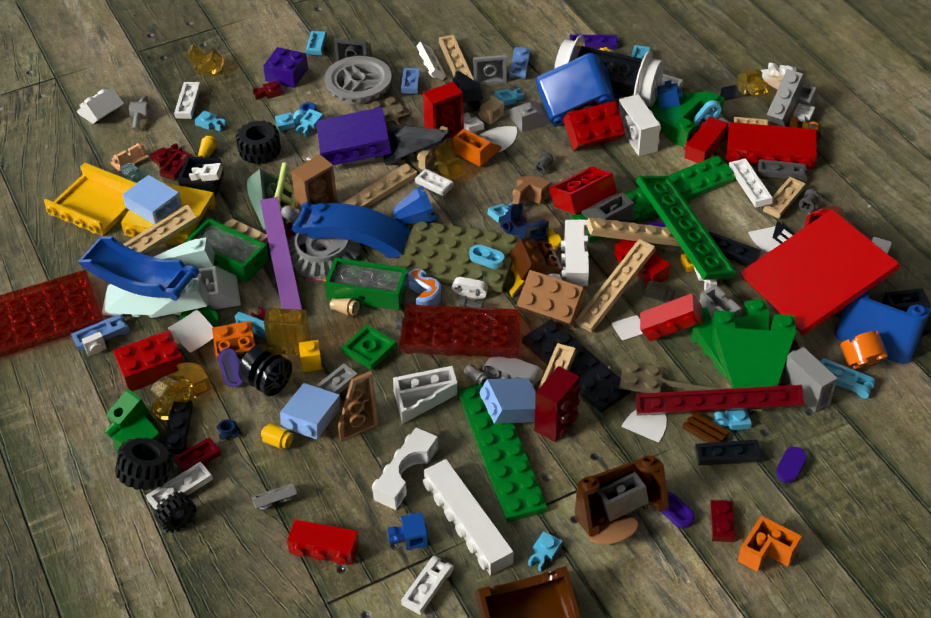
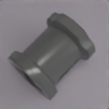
M813 189L806 190L804 198L799 202L800 209L804 212H812L815 208V203L820 200L819 192Z

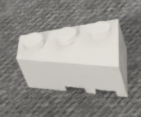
M565 220L564 241H561V252H564V254H561V265H565V267H562V278H565L566 282L578 286H588L587 220Z
M453 366L393 378V389L402 424L457 395V380Z

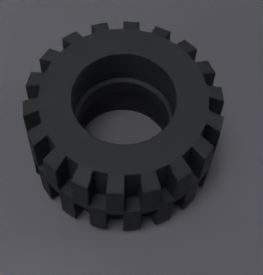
M263 120L248 122V124L242 125V128H239L236 133L239 156L244 161H248V163H266V161L276 158L277 154L280 153L279 131L271 122Z
M146 437L129 439L119 447L115 475L127 487H133L136 490L142 489L143 491H148V489L155 490L157 487H162L168 481L173 456L172 452L164 443L158 442L155 439L152 440Z

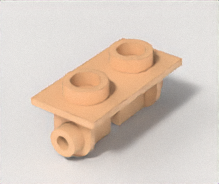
M137 143L128 148V154L125 150L115 154L111 164L121 172L148 158L149 155L143 151L145 150L144 145Z

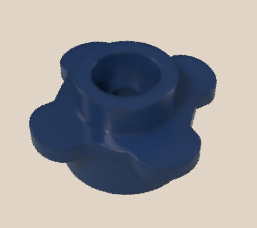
M225 419L217 425L221 440L239 435V430L236 429V421Z

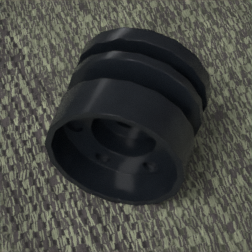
M258 344L253 346L243 357L238 371L239 378L250 386L255 387L264 395L274 396L288 383L292 373V363L282 355L276 354L266 345Z

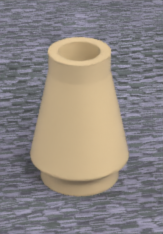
M333 298L330 302V309L349 317L356 316L359 312L360 304L354 298Z

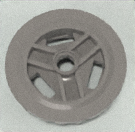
M352 56L341 59L331 65L325 74L327 91L332 93L333 97H338L339 100L349 104L372 102L380 95L386 93V90L390 88L392 83V74L388 65L377 58L369 56ZM344 81V86L340 87L339 85Z
M296 233L288 239L293 271L311 279H326L335 257L358 261L361 252L359 242L346 239H311L307 233ZM302 244H306L307 253L300 250ZM321 247L327 248L325 251H319L318 249Z

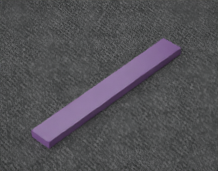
M278 197L260 200L285 321L302 318L303 313Z

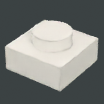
M100 332L81 339L88 357L107 349Z

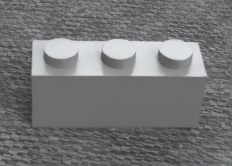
M789 69L786 70L767 113L769 122L786 126L805 83L802 73Z

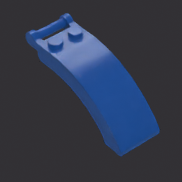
M304 202L300 208L299 217L292 226L294 233H307L311 239L339 238L351 240L372 247L383 253L387 258L400 257L403 254L411 232L406 226L385 214L369 208L342 203L310 204ZM307 214H310L307 223L303 224L307 217Z
M101 236L78 261L86 270L120 289L142 296L170 298L174 301L180 298V293L200 273L195 266L184 265L181 260L159 259L139 253L118 242L113 236Z

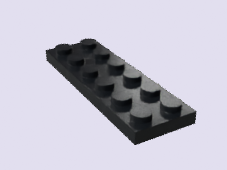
M552 319L522 337V343L547 365L557 343L576 348L577 353L569 371L580 376L579 386H581L579 394L601 413L631 393L630 390L619 389L621 378Z

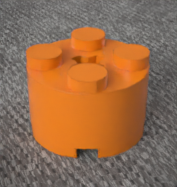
M879 331L866 332L855 336L851 343L848 339L840 344L848 367L853 370H858L865 364L869 366L880 363V360L888 357Z

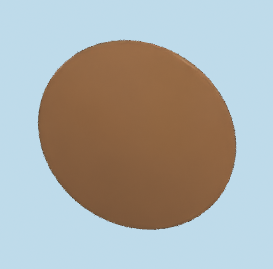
M623 515L611 522L607 517H604L605 524L602 526L599 524L600 533L591 537L586 533V536L591 542L611 545L631 537L638 529V522L629 515Z

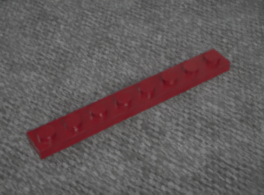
M802 385L636 394L637 416L804 407Z

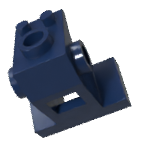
M523 203L507 207L508 211L504 214L500 224L507 234L518 235L519 239H532L534 241L547 238L549 221L542 219L528 224L526 218L522 216Z

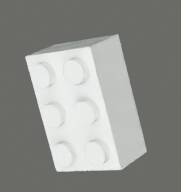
M638 94L621 98L619 100V113L626 131L625 137L638 156L657 152L658 144L660 143V122L656 120L653 112L648 109L645 101Z

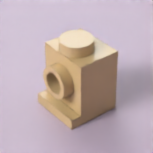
M491 95L489 100L481 105V111L478 113L479 118L491 125L504 116V102Z

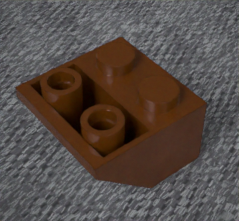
M520 238L510 253L521 280L526 281L529 270L545 275L558 274L563 270L553 246L548 242Z

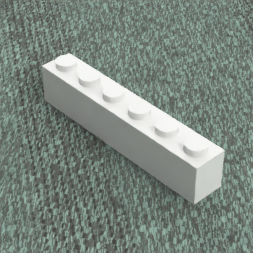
M445 459L425 469V479H423L427 491L431 490L436 504L443 507L448 521H452L455 524L458 535L464 537L467 541L466 544L469 551L476 554L483 570L486 569L490 576L512 565L513 550L449 462Z

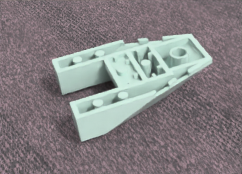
M207 237L183 243L154 256V258L181 260L184 265L195 266L199 269L213 266L215 252ZM200 277L193 278L180 293L181 296L177 301L170 298L147 297L134 294L110 284L107 287L102 314L108 316L132 314L133 317H140V315H149L150 318L207 307L209 292Z

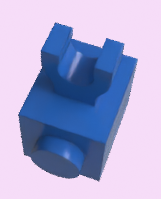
M669 80L665 81V85L657 86L660 109L680 106V99H683L682 89L678 88V83L672 84V81Z
M411 513L401 516L402 527L387 528L390 544L404 540L406 550L428 547L423 513Z

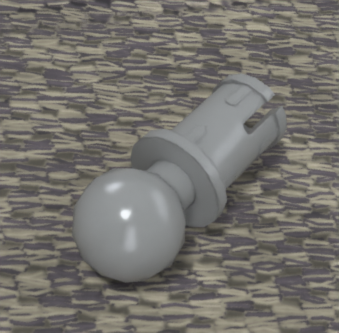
M288 205L282 208L281 215L284 219H288L292 223L297 221L300 214L299 209H294Z

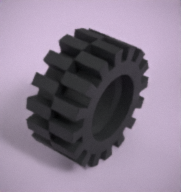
M181 491L180 493L174 492L173 496L171 494L167 495L168 498H163L161 500L163 503H158V509L154 510L155 520L167 533H174V530L178 532L181 527L185 528V524H190L192 522L191 518H194V513L197 512L193 501L186 493Z

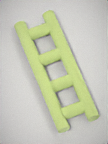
M282 163L275 197H278L279 206L281 201L296 209L294 188L285 181L286 177L292 180L291 171L288 170V163ZM283 189L292 193L291 198L283 194Z

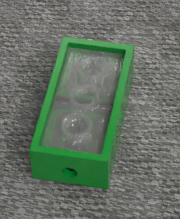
M210 218L185 240L188 242L207 237L215 252L213 266L236 275L237 279L246 283L269 261L267 244Z
M335 257L324 284L326 300L354 298L360 305L400 311L409 285L408 268Z

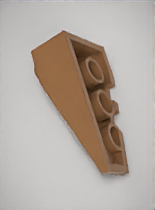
M371 371L351 379L338 424L341 442L378 426L373 374Z

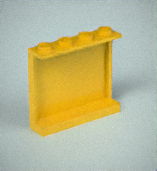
M84 163L80 166L83 175L54 202L44 199L46 211L51 216H56L78 227L85 228L92 233L104 236L129 211L125 206L122 194L137 183Z
M164 183L179 192L182 206L174 212L188 204L199 220L163 242L164 244L179 246L186 243L185 240L195 231L207 209L214 210L216 206L214 192ZM131 210L127 212L121 221L124 235L129 237H136L154 225Z

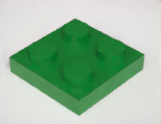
M366 324L341 347L343 354L372 371L397 347V343Z

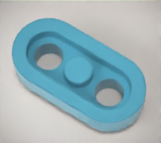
M716 100L708 101L695 115L693 122L697 124L698 130L702 122H705L709 116L715 119L722 111L720 103Z
M474 245L469 250L471 261L491 269L501 268L505 263L504 254L490 247Z

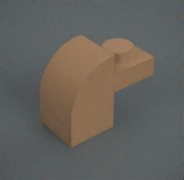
M536 176L518 178L517 186L512 192V204L523 203L527 199L541 204L549 197L551 182Z

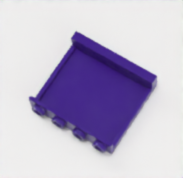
M383 107L316 121L320 155L333 166L392 153Z

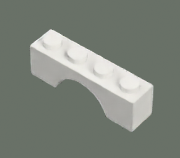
M415 428L411 434H408L401 449L396 450L391 463L385 466L381 477L374 481L372 485L374 500L396 510L407 495L406 482L402 479L401 475L412 465L428 464L438 450V437L419 428Z

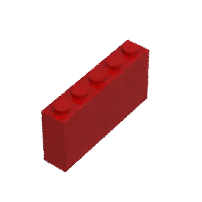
M729 122L726 162L746 158L749 164L758 165L759 159L806 164L808 169L814 170L816 161V129Z

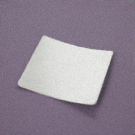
M198 309L168 327L190 353L213 339V326Z

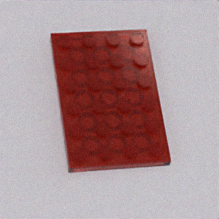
M86 270L0 295V357L70 336L72 333L103 321Z
M406 304L399 342V353L519 358L521 309Z

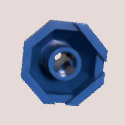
M423 186L416 188L393 208L395 212L392 213V216L396 221L403 225H410L420 221L433 222L437 220L436 215L432 216L434 210L426 191L422 192L424 191Z

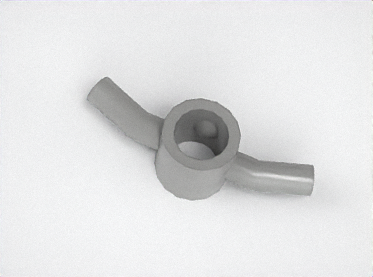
M143 96L139 102H130L129 114L130 118H133L132 129L135 131L139 130L140 119H148L150 116L147 96Z

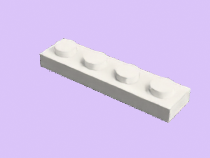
M746 158L729 162V167L734 172L737 181L755 208L772 204V196Z

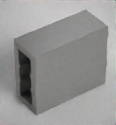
M802 347L797 351H792L787 356L782 382L786 385H802L804 403L816 413L831 404L837 377L806 348Z

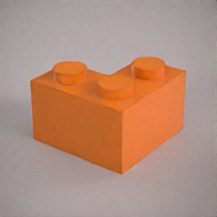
M761 515L740 548L738 562L756 572L759 571L767 557L789 566L798 552L802 536Z

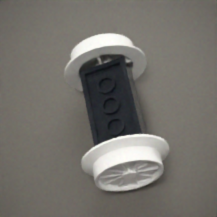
M581 35L575 41L568 39L563 41L557 54L554 69L585 54L594 53L608 69L613 93L628 97L638 94L645 101L646 106L652 107L657 99V86H661L664 62L663 60L654 59L652 51H647L644 58L640 59L585 47V40Z

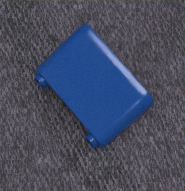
M594 53L585 54L536 78L538 91L550 122L554 126L564 123L565 113L595 100L598 104H604L615 100L608 69Z
M870 290L843 308L835 332V336L839 341L844 342L849 339L851 343V340L855 339L857 335L870 331H879L887 350L888 357L886 359L900 364H907L912 360L921 341L931 311L930 308L921 305H912L908 308L907 312L869 299Z

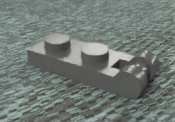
M759 159L757 176L781 179L792 177L805 183L808 178V166L801 163Z

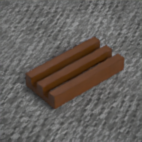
M692 413V416L687 419V422H684L682 427L685 431L707 443L724 442L729 436L728 430L698 413Z

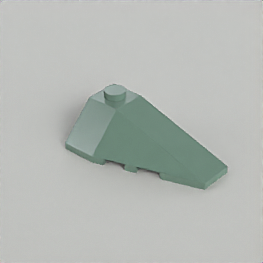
M259 169L246 179L247 190L262 228L266 231L260 200L275 197L279 177ZM283 189V194L289 196V192ZM281 201L280 206L285 207V203Z

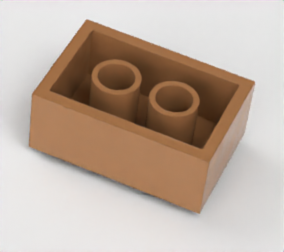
M318 155L291 171L296 208L300 212L304 202L310 204L338 203L333 165L324 157Z
M529 270L516 306L523 311L549 320L552 319L555 322L574 328L575 320L579 316L587 291L584 287Z

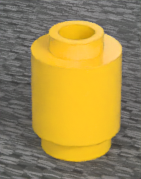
M272 423L264 426L261 431L264 443L280 449H288L293 441V433L286 428Z

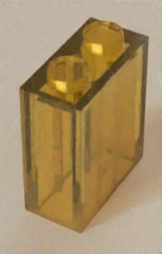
M267 308L264 327L268 347L276 354L300 355L299 342L311 341L307 311Z

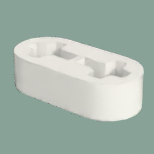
M457 277L452 285L454 293L476 299L485 298L489 289L488 285L483 281L464 277Z

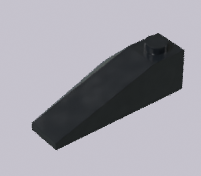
M410 126L393 127L388 131L392 153L384 155L385 165L394 164L402 161V157L409 154L411 157L421 149L425 151L442 144L451 133L449 130Z

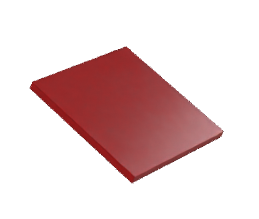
M831 209L739 272V274L779 314L795 315L796 330L803 336L900 269V265Z

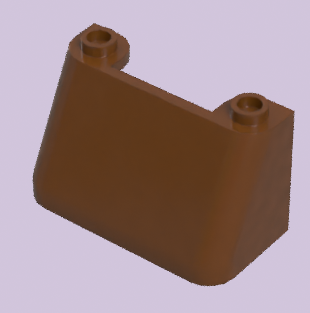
M650 455L644 456L642 459L593 476L584 477L578 482L574 510L575 518L589 537L599 534V524L601 526L605 524L604 517L606 515L600 508L597 491L634 472L645 484L649 503L641 507L646 510L648 505L656 506L659 512L669 509L664 464L659 459Z
M567 566L521 580L494 585L492 588L487 586L474 592L482 618H581Z

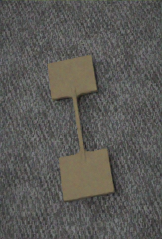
M394 96L364 104L367 110L383 107L386 123L394 122L398 128L402 127L398 119L409 116V113ZM439 151L426 169L432 170L450 164V161ZM419 152L411 157L409 154L405 155L416 170L421 173L423 170L418 168L419 161L417 160Z
M623 362L619 389L643 393H659L661 385L690 390L731 389L728 378H722L721 388L668 381L662 378L663 368L633 362ZM753 409L754 411L762 412V409Z

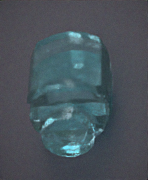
M126 163L120 167L123 178L135 183L141 181L140 170L135 164Z

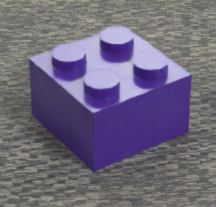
M277 47L263 65L265 81H279L280 85L295 88L308 70L306 53Z

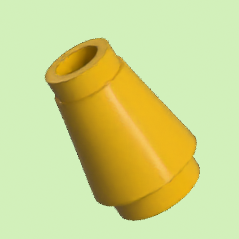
M205 136L201 140L197 157H210L218 147L217 140L212 136Z

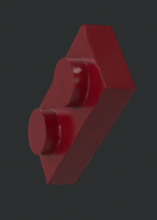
M177 150L159 170L160 176L175 181L181 173L187 156H192V154Z
M209 437L173 458L183 473L199 462L203 465L221 456V452Z
M711 500L712 541L734 542L733 501Z

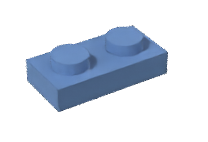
M404 68L401 94H418L420 68Z

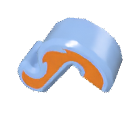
M422 269L409 271V288L420 294L416 299L417 311L427 312L433 310L442 300L440 282L432 277H427L426 271Z

